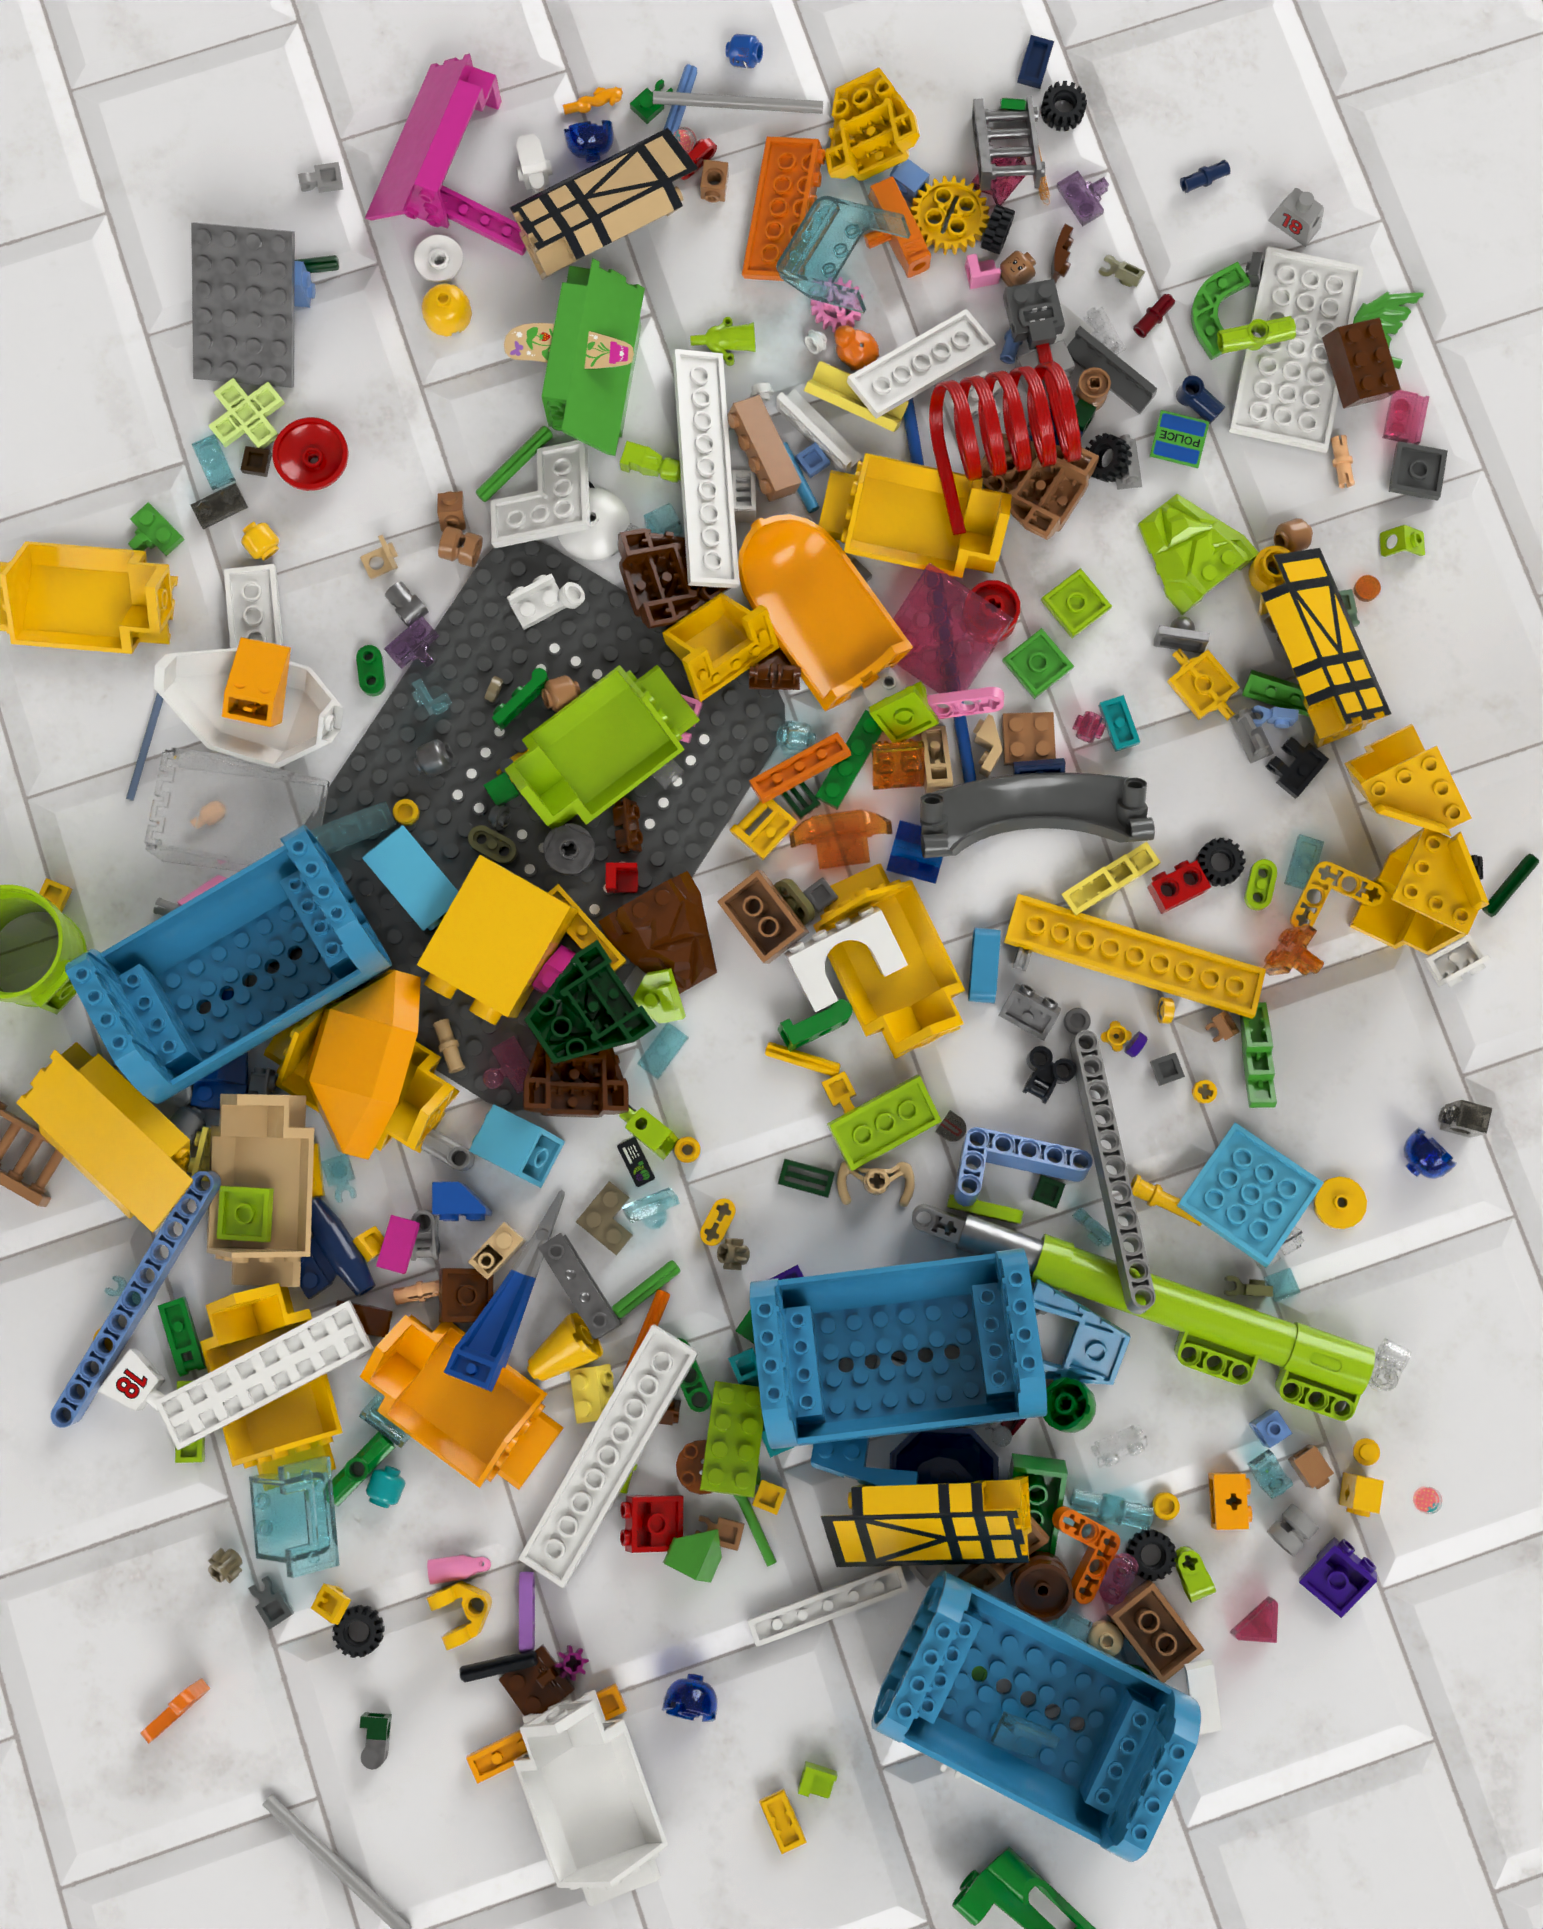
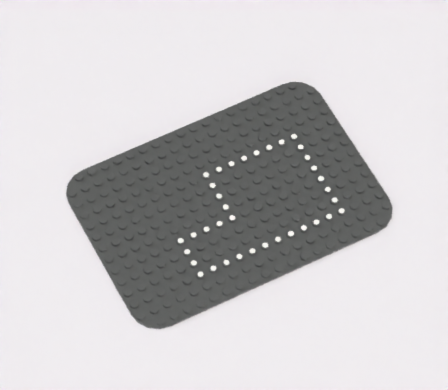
M535 540L493 548L480 561L304 823L317 838L341 873L392 962L391 967L345 993L343 996L348 995L390 969L421 977L419 1023L416 1042L441 1057L436 1068L438 1072L484 1101L504 1109H523V1082L538 1042L524 1019L543 994L533 989L517 1018H509L502 1015L497 1025H494L469 1011L475 999L470 995L457 989L452 999H449L424 985L430 972L419 967L417 963L438 926L431 931L428 928L423 931L362 859L366 853L401 826L393 817L394 805L399 800L409 799L418 806L420 812L418 820L414 824L404 827L458 891L478 856L482 855L470 846L468 842L469 832L476 826H487L511 839L517 847L515 860L507 865L499 864L500 866L546 892H549L559 884L606 937L598 923L599 920L681 873L688 871L691 877L694 876L751 787L749 780L758 776L778 745L785 728V704L779 691L774 689H749V669L703 700L698 717L700 721L696 723L695 727L692 726L686 731L692 734L690 743L679 741L685 750L618 800L623 801V798H627L637 802L640 809L639 829L643 835L642 852L630 849L629 853L621 854L619 849H617L615 831L623 829V825L614 826L612 810L615 807L614 804L587 825L578 814L565 823L577 824L585 828L595 844V857L592 864L578 876L561 875L550 868L545 859L543 844L546 836L552 829L544 823L516 786L515 788L519 796L504 804L510 809L511 820L509 824L501 830L494 829L489 824L488 817L495 803L486 791L484 784L499 776L496 774L499 768L502 771L501 774L506 772L505 768L513 763V760L509 758L518 752L523 753L528 749L522 739L557 713L545 706L540 694L502 731L492 720L494 710L500 704H506L512 698V693L519 686L524 687L532 679V672L536 668L544 669L549 680L563 675L570 677L573 682H578L582 694L619 665L625 672L631 670L637 679L658 665L680 694L694 698L683 663L667 646L662 632L677 622L649 629L642 622L641 616L636 617L634 615L627 592L553 547ZM552 574L559 590L568 582H574L583 589L585 600L578 608H565L523 630L507 599L514 589L532 584L533 580L540 575L547 576ZM497 676L503 679L504 682L496 701L492 703L484 698L492 678ZM438 739L443 743H448L452 749L454 761H452V766L449 770L434 777H429L424 772L420 773L417 770L414 758H416V750L419 746ZM485 836L479 837L478 843L484 844L487 838ZM572 843L569 846L564 845L563 847L566 856L576 852ZM503 848L500 851L501 856H506L509 853L507 848ZM606 863H637L638 892L607 893L605 888ZM565 933L557 947L558 949L563 945L575 953L581 951L580 947L567 933ZM296 948L292 950L290 959H299L302 956V949ZM618 950L627 961L615 972L624 985L634 970L635 965ZM279 962L269 964L271 967L279 970ZM442 1019H449L454 1038L460 1044L458 1050L465 1068L456 1073L448 1072L443 1052H440L438 1048L440 1043L433 1024Z

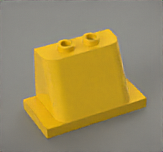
M722 592L662 632L667 646L682 661L694 698L699 702L711 696L748 670L750 666H754L755 663H758L779 648L766 607L760 605L750 611Z

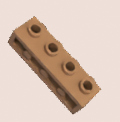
M760 395L733 403L727 415L728 423L738 436L739 446L745 451L749 459V467L759 480L761 492L766 495L769 502L795 494L802 482Z

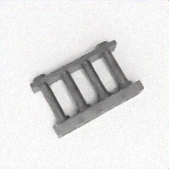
M1027 96L1025 110L989 111L984 109L983 98L973 99L972 125L980 191L990 190L991 180L1002 176L1033 175L1034 188L1040 187L1041 177H1045V162L1040 160L1035 123L1038 120V109L1033 107L1032 96ZM1026 121V128L991 130V127L986 126L989 122ZM1028 138L1029 146L1001 148H993V145H989L991 140ZM1030 157L1031 165L996 166L991 164V161H993V158Z
M559 1233L538 1247L594 1339H600L622 1325L567 1235L563 1236L562 1233Z

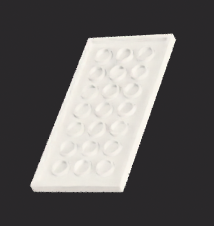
M1267 246L1251 322L1255 319L1268 321L1291 316L1296 324V337L1292 340L1263 345L1261 349L1256 351L1245 349L1229 432L1326 453L1329 449L1339 393L1322 337L1337 327L1353 324L1364 266ZM1252 332L1255 337H1261L1258 333Z

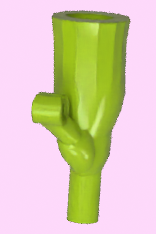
M725 317L720 325L711 327L705 335L690 336L691 346L706 345L713 353H723V359L728 366L734 365L735 359L732 353H727L725 350L756 352L754 322L733 326L732 319Z

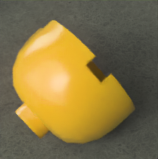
M447 283L436 285L428 290L422 301L423 319L428 328L437 335L452 336L451 333L464 331L470 323L472 316L470 301L463 290L455 285Z

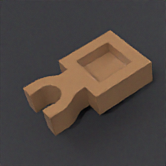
M699 1516L698 1521L705 1522L708 1526L706 1531L718 1529L721 1547L738 1551L745 1523L719 1517L718 1522L714 1523L706 1516ZM696 1530L695 1534H697V1533H702V1532L699 1531V1530Z

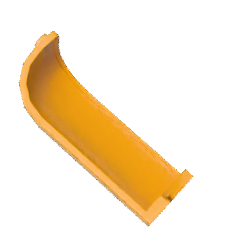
M791 514L776 515L766 519L761 517L751 524V530L746 535L739 551L738 567L742 590L753 610L760 605L768 609L779 647L792 665L796 664V667H801V678L825 711L849 700L852 692L860 686L863 689L869 687L880 679L878 676L880 671L889 666L893 668L913 648L911 643L840 545L825 529L809 519Z

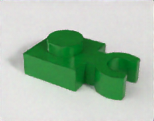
M663 79L655 84L654 91H661L664 88ZM646 88L630 103V109L648 124L664 109V105L653 104V91L651 92ZM670 88L666 92H673V89Z

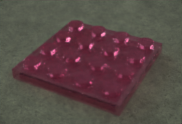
M929 562L893 618L913 646L910 652L897 665L939 694L968 690L1014 618Z

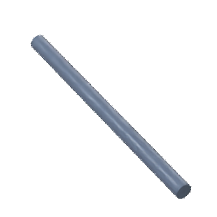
M158 692L126 799L134 801L163 703V698Z

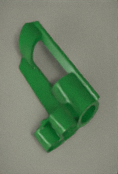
M1010 1847L981 1873H978L976 1870L970 1872L960 1885L959 1889L961 1892L952 1904L974 1926L981 1922L993 1904H995L1024 1929H1056L1029 1903V1892L1036 1886L1077 1925L1074 1929H1096Z

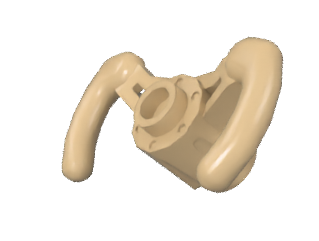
M845 1161L840 1165L837 1174V1189L840 1199L845 1205L851 1202L846 1184L849 1174L863 1182L864 1189L872 1195L884 1193L889 1187L890 1182L903 1176L905 1178V1188L899 1201L900 1206L906 1207L913 1196L915 1187L914 1173L911 1165L906 1162H899L891 1169H870L860 1166L853 1171L848 1169ZM858 1171L860 1173H866L865 1176L863 1177L862 1175H860ZM892 1173L895 1174V1175L891 1176L890 1178H889V1176H888V1174H892Z

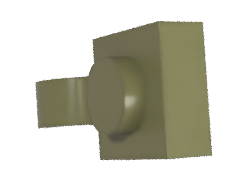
M1106 255L1104 261L1108 262L1111 268L1101 267L1098 271L1102 276L1115 274L1114 277L1118 278L1120 283L1128 287H1137L1146 272L1125 261L1121 263L1111 255Z
M1226 1276L1224 1278L1225 1281H1232L1235 1285L1234 1290L1224 1291V1294L1227 1296L1273 1297V1286H1265V1280L1249 1279V1284H1243L1235 1276Z

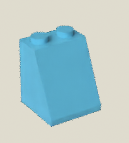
M493 1104L491 1110L485 1116L480 1131L474 1137L469 1151L541 1188L565 1141L545 1129Z

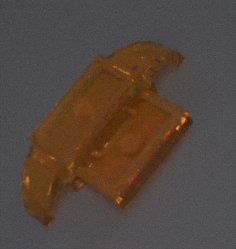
M858 809L814 815L794 828L789 837L791 848L802 844H816L819 869L870 863L867 837H872L874 834L888 835L893 833L889 819L874 812Z

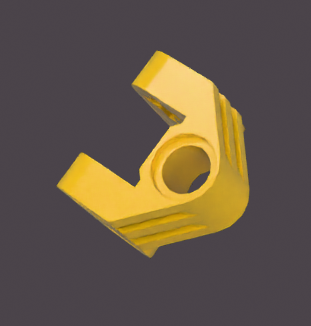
M462 1580L440 1589L426 1598L431 1611L444 1607L458 1598L462 1597L463 1599L461 1602L467 1619L471 1621L448 1631L441 1637L446 1650L460 1646L471 1638L476 1637L482 1631L492 1606V1598L489 1593ZM473 1598H480L483 1601L484 1608L482 1611H477L473 1608Z

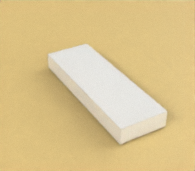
M1211 1658L1184 1664L1188 1695L1194 1698L1200 1706L1201 1724L1199 1735L1222 1730L1214 1664Z

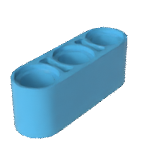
M974 928L968 1001L995 1003L1001 930Z

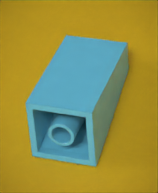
M404 825L398 827L362 857L423 931L426 928L431 931L441 923L440 917L448 911L458 890Z

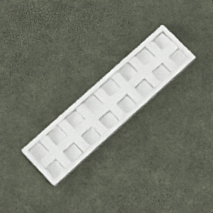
M348 1300L156 1400L155 1404L177 1450H180L374 1348L351 1301Z

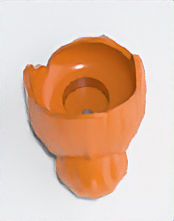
M849 325L839 326L835 330L836 353L838 358L850 367L851 371L862 369L864 366L876 361L879 357V346L870 333L854 329Z

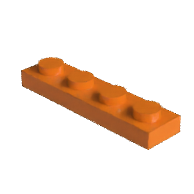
M836 732L749 780V783L761 803L764 804L851 756V751L839 733Z

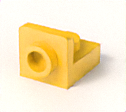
M323 1583L311 1609L330 1623L338 1625L351 1599L343 1594V1589Z

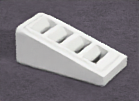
M731 470L735 522H754L756 520V474L751 470ZM736 481H751V483H736Z

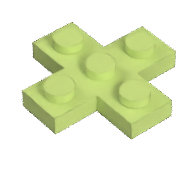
M232 378L213 392L227 412L208 426L225 448L243 434H246L253 444L261 449L266 448L276 440L278 433L266 418L285 403L269 382L248 396L236 380Z

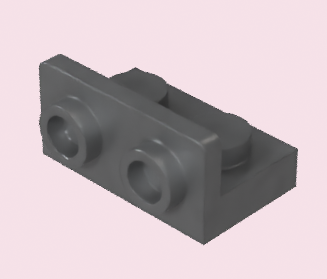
M1015 984L998 1016L1044 1041L1058 1018L1061 1008L1058 1007V1003L1049 997L1042 998L1035 994V990L1030 986Z

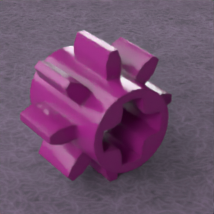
M567 1645L566 1653L557 1652L560 1660L559 1663L554 1664V1667L561 1668L562 1672L559 1677L564 1678L569 1673L570 1679L575 1681L577 1673L586 1674L582 1668L584 1663L589 1662V1659L580 1656L583 1652L582 1648L577 1649L574 1653L572 1646ZM570 1656L573 1659H577V1664H574L572 1667L573 1670L565 1665L566 1662L570 1661Z

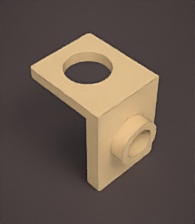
M383 535L378 536L382 545L381 548L360 557L370 579L398 568L394 560L398 556L392 542L386 543ZM374 557H381L384 560V565L382 568L374 570L369 565L370 560Z

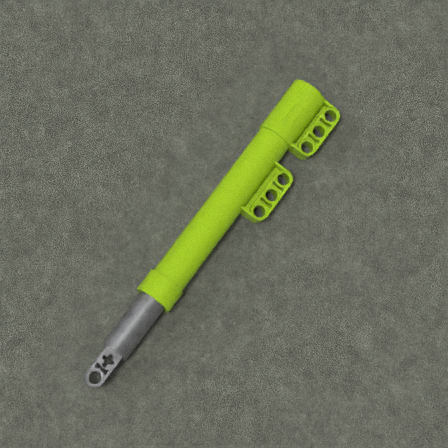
M927 1204L918 1205L912 1212V1222L916 1229L956 1243V1248L975 1255L993 1254L996 1251L1024 1248L1031 1282L1033 1283L1039 1279L1058 1291L1061 1289L1180 1331L1174 1352L1179 1362L1191 1369L1234 1384L1243 1385L1251 1380L1258 1359L1280 1367L1275 1388L1284 1401L1340 1421L1349 1420L1354 1415L1360 1396L1365 1391L1371 1378L1375 1363V1351L1373 1348L1299 1322H1294L1293 1324L1151 1274L1155 1291V1302L1145 1313L1134 1314L1127 1309L1118 1267L1114 1260L1074 1247L1073 1243L1044 1234L1040 1240L969 1214L964 1218ZM928 1212L931 1215L930 1222L926 1224L919 1223L916 1219L918 1213ZM949 1221H953L955 1229L945 1232V1227L941 1223L948 1224ZM1129 1268L1130 1275L1135 1279H1140L1139 1272L1134 1268ZM1135 1294L1136 1302L1140 1305H1146L1145 1298L1140 1294ZM1185 1347L1194 1348V1354L1189 1358L1181 1356V1352ZM1218 1356L1220 1360L1216 1366H1207L1209 1357ZM1236 1365L1245 1366L1243 1374L1239 1376L1233 1375L1232 1370ZM1287 1383H1295V1389L1292 1393L1287 1394L1283 1392V1388ZM1320 1392L1321 1397L1317 1402H1309L1311 1393ZM1338 1401H1346V1407L1342 1411L1334 1410L1335 1404Z

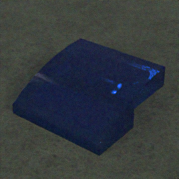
M900 820L886 871L936 884L943 857L923 858L920 838L921 825Z

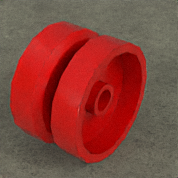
M987 580L977 584L969 592L962 611V623L966 632L974 640L983 644H996L1004 641L1012 634L1020 615L1021 602L1017 592L1010 585L999 580Z

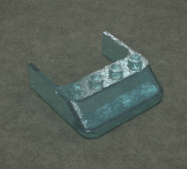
M822 196L813 203L778 260L776 268L779 276L810 299L865 313L866 307L859 290L834 284V281L866 230L872 229L909 239L911 234L903 214L831 196Z

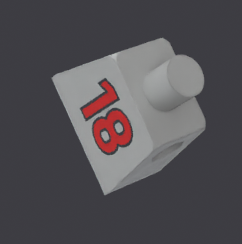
M1295 188L1282 201L1268 221L1306 247L1321 228L1324 207L1314 200L1312 193L1303 192L1299 188Z

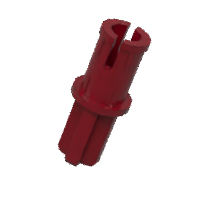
M1164 294L1153 307L1146 309V314L1133 326L1134 332L1139 337L1145 338L1156 324H1160L1163 321L1162 317L1175 304L1172 295Z

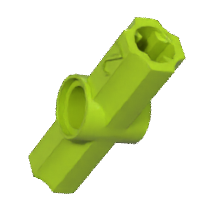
M1291 316L1268 321L1255 319L1249 325L1218 331L1217 345L1222 354L1243 349L1256 351L1261 349L1263 345L1295 339L1296 324ZM1252 332L1258 333L1261 337H1255Z

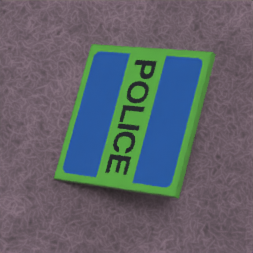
M1161 410L1149 457L1199 468L1209 422Z

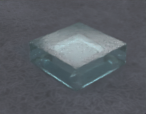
M1291 1268L1264 1277L1267 1286H1273L1272 1298L1274 1302L1301 1293Z

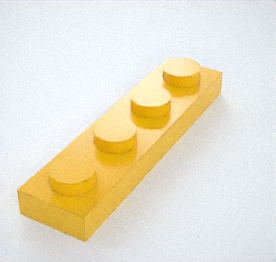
M559 884L548 892L578 910L566 933L581 950L598 940L612 960L610 966L614 972L627 962Z

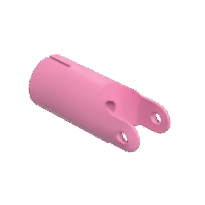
M465 1555L431 1559L427 1562L430 1584L465 1580L476 1573L488 1571L491 1567L490 1560L485 1557L473 1558Z

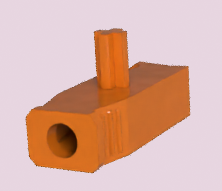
M889 177L871 185L868 198L873 203L881 228L863 236L866 246L871 249L888 241L907 278L925 272L930 268L931 253L894 177Z

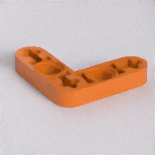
M1062 1506L1056 1509L1053 1514L1052 1523L1054 1527L1088 1545L1071 1580L1073 1599L1080 1604H1088L1096 1596L1119 1549L1120 1538L1116 1532L1069 1507ZM1064 1517L1075 1521L1074 1525L1071 1526L1063 1522ZM1090 1524V1534L1087 1537H1082L1083 1527ZM1105 1538L1110 1540L1108 1545L1103 1543ZM1098 1550H1099L1100 1552L1104 1553V1555H1103V1556L1099 1555V1554L1097 1553ZM1098 1559V1569L1095 1572H1090L1091 1562ZM1087 1575L1092 1578L1091 1581L1085 1579V1576ZM1081 1587L1085 1588L1084 1593L1079 1592Z
M202 1678L176 1696L168 1704L169 1707L141 1731L140 1734L148 1744L151 1743L211 1688Z

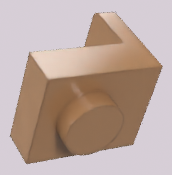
M463 491L438 493L437 513L442 532L447 526L460 530L466 529Z

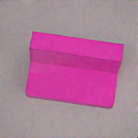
M391 1215L376 1267L401 1274L407 1272L420 1227L419 1222Z

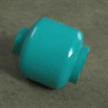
M387 1465L384 1470H374L366 1488V1494L370 1497L369 1502L383 1508L396 1505L406 1484L405 1480L399 1476L401 1471Z

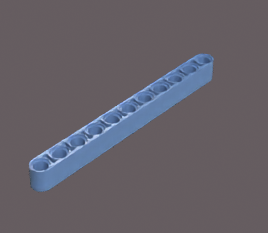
M199 1171L191 1177L193 1183L170 1212L51 1411V1420L55 1426L65 1428L82 1419L98 1389L103 1384L220 1189L221 1178L216 1172ZM204 1176L210 1179V1187L207 1190L201 1185V1180ZM190 1199L196 1202L197 1208L194 1213L190 1212L187 1208V1203ZM176 1222H179L183 1227L180 1236L174 1232L173 1227ZM162 1245H165L169 1250V1255L166 1259L160 1255ZM148 1268L152 1269L155 1273V1278L152 1282L146 1277ZM135 1291L141 1296L139 1305L135 1304L132 1300V1295ZM120 1315H124L127 1319L125 1328L121 1327L118 1322ZM106 1338L111 1339L113 1342L111 1351L105 1347ZM92 1361H95L99 1366L97 1374L91 1370ZM79 1384L85 1389L84 1397H81L77 1392ZM64 1408H68L70 1410V1420H67L64 1417Z

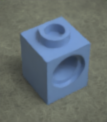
M907 159L901 164L894 166L890 177H894L903 197L912 203L913 198H917V191H924V184L929 183L930 174Z
M1269 1409L1248 1423L1261 1444L1268 1448L1273 1447L1293 1434L1278 1410Z

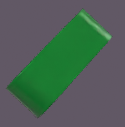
M677 1338L690 1346V1344L685 1339ZM695 1360L692 1368L697 1373L695 1381L690 1383L683 1381L680 1387L689 1407L695 1412H703L711 1405L712 1396L697 1360ZM696 1392H703L707 1396V1404L705 1406L697 1407L693 1404L692 1397Z

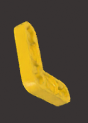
M1320 862L1315 865L1291 913L1290 924L1298 931H1306L1312 928L1331 889L1366 906H1378L1385 899V890L1381 885L1332 862ZM1328 866V872L1333 875H1337L1338 871L1342 872L1336 881V886L1332 885L1335 879L1325 877L1324 880L1321 879V873L1318 872L1319 868L1324 869ZM1347 876L1354 878L1356 881V886L1352 891H1346L1342 887V880ZM1364 882L1366 885L1363 888L1368 891L1376 888V894L1379 895V898L1373 899L1370 902L1367 894L1361 892L1360 897L1355 894L1360 890L1361 884ZM1310 889H1317L1321 894V899L1316 904L1310 903L1307 900L1306 895ZM1303 902L1307 907L1315 908L1316 910L1314 913L1311 910L1308 911L1306 919L1309 920V923L1299 926L1296 916L1304 913L1306 908L1300 907Z

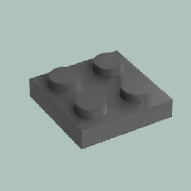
M1398 441L1395 447L1388 492L1438 501L1441 497L1448 450Z

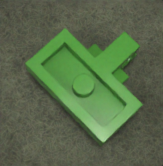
M149 502L130 518L132 523L138 528L135 531L136 536L128 543L132 550L144 551L148 547L152 549L156 546L167 556L185 540Z

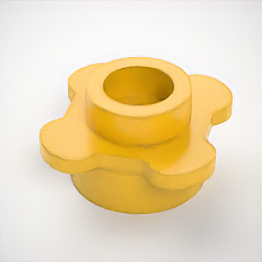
M1112 1021L1110 1028L1101 1034L1102 1042H1107L1111 1045L1112 1050L1115 1052L1121 1051L1123 1044L1132 1038V1033L1121 1026L1118 1021ZM1114 1034H1118V1039L1114 1038Z

